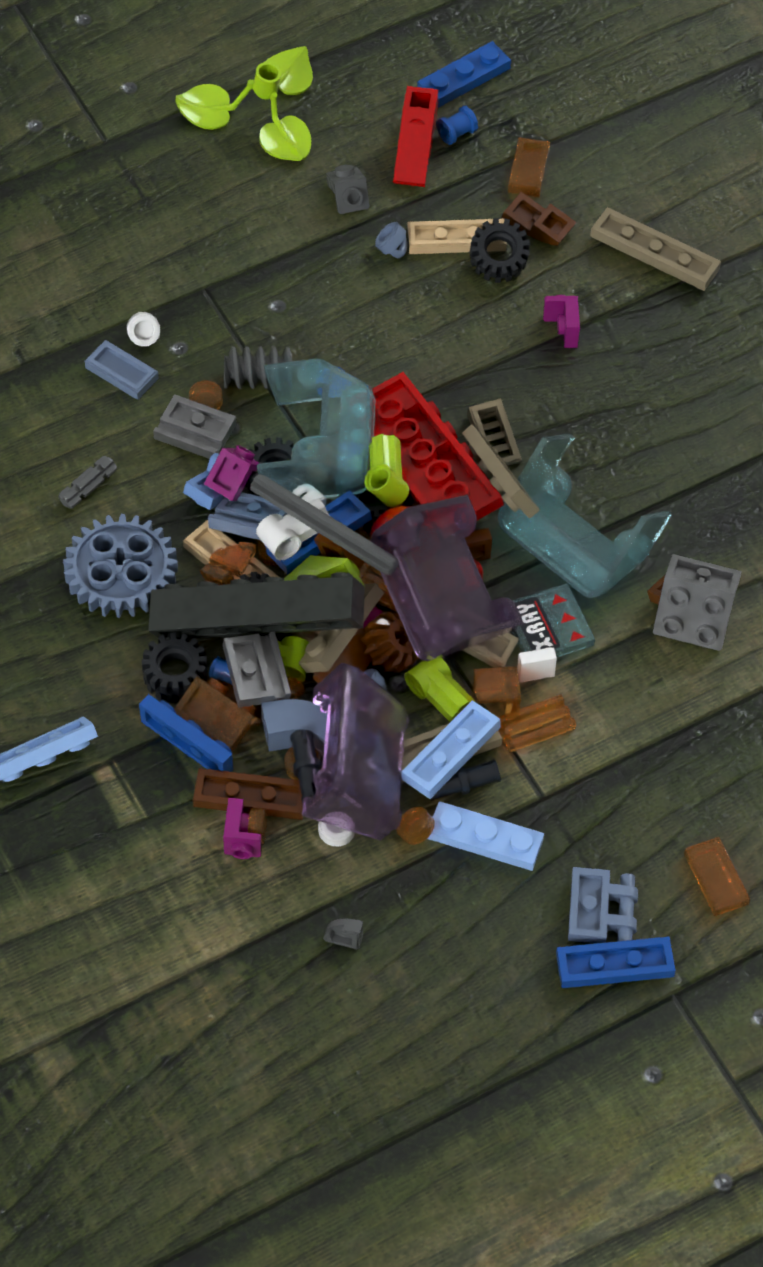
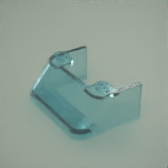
M316 358L264 365V371L277 406L322 400L320 435L305 437L296 442L292 448L291 460L257 464L258 474L265 475L291 492L299 485L310 484L326 498L341 496L349 490L353 494L364 492L367 489L364 484L365 476L370 470L369 444L372 443L375 427L376 399L372 387L323 359Z
M570 434L542 437L518 478V481L540 510L529 519L521 509L515 513L504 501V506L500 508L498 513L499 525L505 533L583 596L589 598L602 596L646 558L672 514L669 511L642 515L634 529L621 532L614 543L564 504L571 493L572 483L569 475L557 465L574 437Z

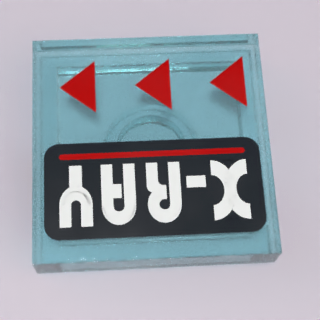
M568 583L502 604V612L513 635L519 638L517 643L522 652L552 647L555 650L556 657H560L594 646L595 638Z

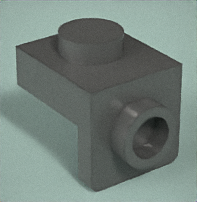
M341 165L336 167L335 171L326 173L328 186L335 194L337 211L340 214L369 208L366 177L357 166Z

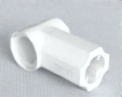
M313 499L308 502L329 515L325 505L319 499ZM280 514L269 515L259 523L256 529L257 536L274 557L280 561L295 555L303 541L318 533L289 514L283 517Z

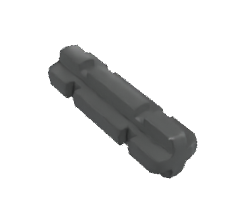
M102 456L94 463V468L90 466L71 483V488L67 486L59 493L58 498L66 508L73 509L82 501V496L86 498L105 481L104 477L109 478L116 472L117 466L110 457Z

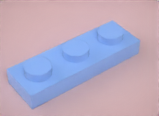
M472 700L401 771L402 780L431 799L501 727L500 718Z
M83 716L1 753L0 781L9 782L22 776L23 770L34 765L37 767L48 765L57 759L56 755L67 750L74 752L87 747L90 744L89 740L98 737L93 723Z
M439 801L427 831V839L533 871L543 843L544 833Z

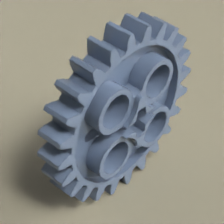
M124 514L120 515L118 522H114L111 516L107 515L106 524L101 525L96 519L93 520L94 529L92 531L82 527V538L73 536V547H66L65 549L67 558L63 559L65 582L69 583L70 594H77L79 604L88 601L90 612L100 606L102 607V615L104 617L110 610H115L117 618H120L123 610L128 609L130 615L134 617L136 607L140 606L145 612L149 611L148 602L150 601L151 590L164 589V585L176 583L175 572H178L176 548H172L171 537H164L162 527L153 530L151 520L140 525L138 515L131 522H126ZM100 579H108L102 582L98 581ZM142 579V581L134 582L133 580Z

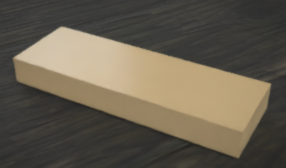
M493 219L407 222L409 254L470 252L471 240L475 235L476 229L478 227L482 229V225L486 221L492 224ZM499 219V223H504V219ZM502 240L493 241L488 245L487 252L506 251L507 242Z

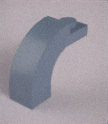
M282 699L261 703L262 724L268 751L293 748L290 741L292 733L302 730L304 739L306 738L305 730L312 731L315 751L322 755L332 768L340 804L354 802L355 787L360 786L358 768H361L362 749L356 734L348 723L332 710L310 701Z

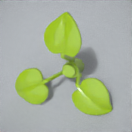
M306 46L285 50L259 64L256 68L254 80H248L247 86L232 104H229L230 97L228 93L220 86L214 84L198 85L183 94L176 95L175 102L177 107L188 121L200 128L214 130L222 128L229 123L230 115L228 111L235 110L251 89H253L259 98L271 100V113L274 123L265 124L261 128L259 141L264 151L275 158L292 161L304 160L310 153L311 135L306 124L293 115L279 120L277 113L278 88L284 94L298 95L307 91L312 84L313 71Z

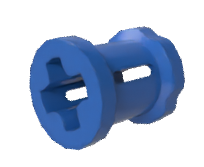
M465 105L458 109V113L449 118H439L436 121V127L442 140L446 144L452 145L457 141V137L467 132H476L478 130V121L473 111Z

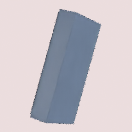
M107 340L85 360V368L137 400L159 379L157 370Z

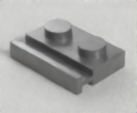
M174 394L160 418V424L153 430L154 439L210 459L211 455L219 453L220 449L225 446L236 426V416Z
M275 631L265 636L252 634L224 638L223 649L238 708L260 705L263 702L277 699H290L291 691Z

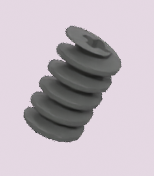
M231 346L228 356L224 354V388L229 389L232 379L235 380L238 389L243 388L246 379H248L251 389H256L259 380H262L265 389L270 388L272 380H275L278 389H282L285 381L289 380L292 388V353L289 346H285L282 356H279L275 346L271 347L268 356H265L262 346H258L255 356H252L248 346L244 347L241 356L238 355L235 346Z

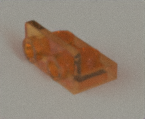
M196 676L174 710L184 720H192L202 728L204 734L212 740L224 742L233 753L251 725L259 726L262 722V719L254 714L257 708L254 705L238 708L237 701L226 695L229 690L227 686L213 677L206 681Z

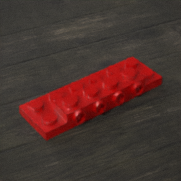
M404 372L345 403L349 415L371 443L372 437L380 434L395 435L400 440L402 479L409 486V494L421 510L428 515L443 539L504 506L500 493L491 484L486 474L473 461L474 456L466 442L459 443L449 421L444 423L441 420V414L436 404L432 400L427 402Z

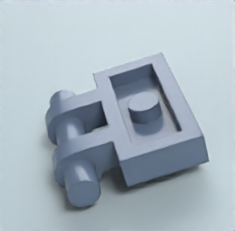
M573 867L568 941L606 943L607 931L616 932L617 941L632 940L633 934L637 932V919L633 917L634 904L638 902L635 876L629 873L622 874L620 876V884H610V870ZM609 900L619 903L618 915L608 914Z

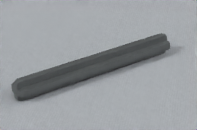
M258 474L255 476L250 485L251 491L383 574L392 575L399 564L398 558L265 475Z

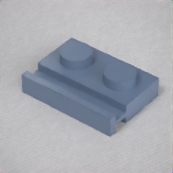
M241 492L237 501H231L224 497L215 508V514L208 516V524L211 529L260 540L256 534V529L264 518L272 514H280L283 517L288 513L260 496Z

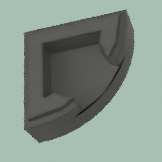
M355 919L331 921L326 928L323 940L356 950L360 949L363 939V921Z

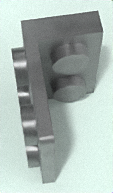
M672 554L664 578L653 633L720 651L724 643L742 571Z

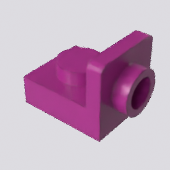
M546 296L544 299L543 320L546 322H557L558 334H564V348H578L580 332L578 296Z
M242 446L222 448L204 485L231 501H237L252 471H259L262 464L253 459L255 456L253 452Z
M228 798L223 835L224 854L232 855L238 859L261 857V834L249 833L250 814L244 813L243 799Z

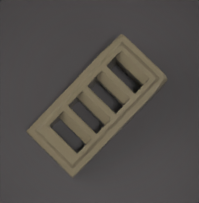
M501 398L469 407L467 417L470 425L473 424L488 442L500 439L505 440L506 443L493 447L497 453L509 450L511 455L502 458L505 464L509 466L522 462ZM495 416L496 421L482 425L481 420ZM495 428H500L501 430L499 433L485 435V431Z

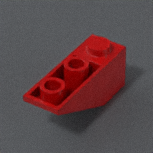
M407 86L393 178L394 184L425 187L437 120L439 89Z

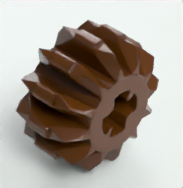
M390 611L384 612L376 616L374 620L364 627L366 633L361 638L362 642L367 645L364 653L370 654L372 666L380 665L383 673L391 671L393 673L402 672L420 658L418 651L423 646L417 640L420 631H414L412 619L405 620L402 612L393 614Z

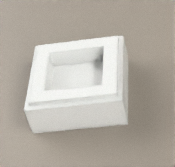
M550 647L520 653L517 666L519 682L554 677L557 660L554 648Z

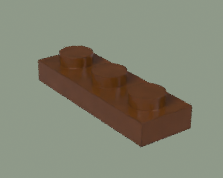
M204 768L198 769L193 807L227 811L228 798L243 799L244 813L303 820L305 805L301 800L299 780Z

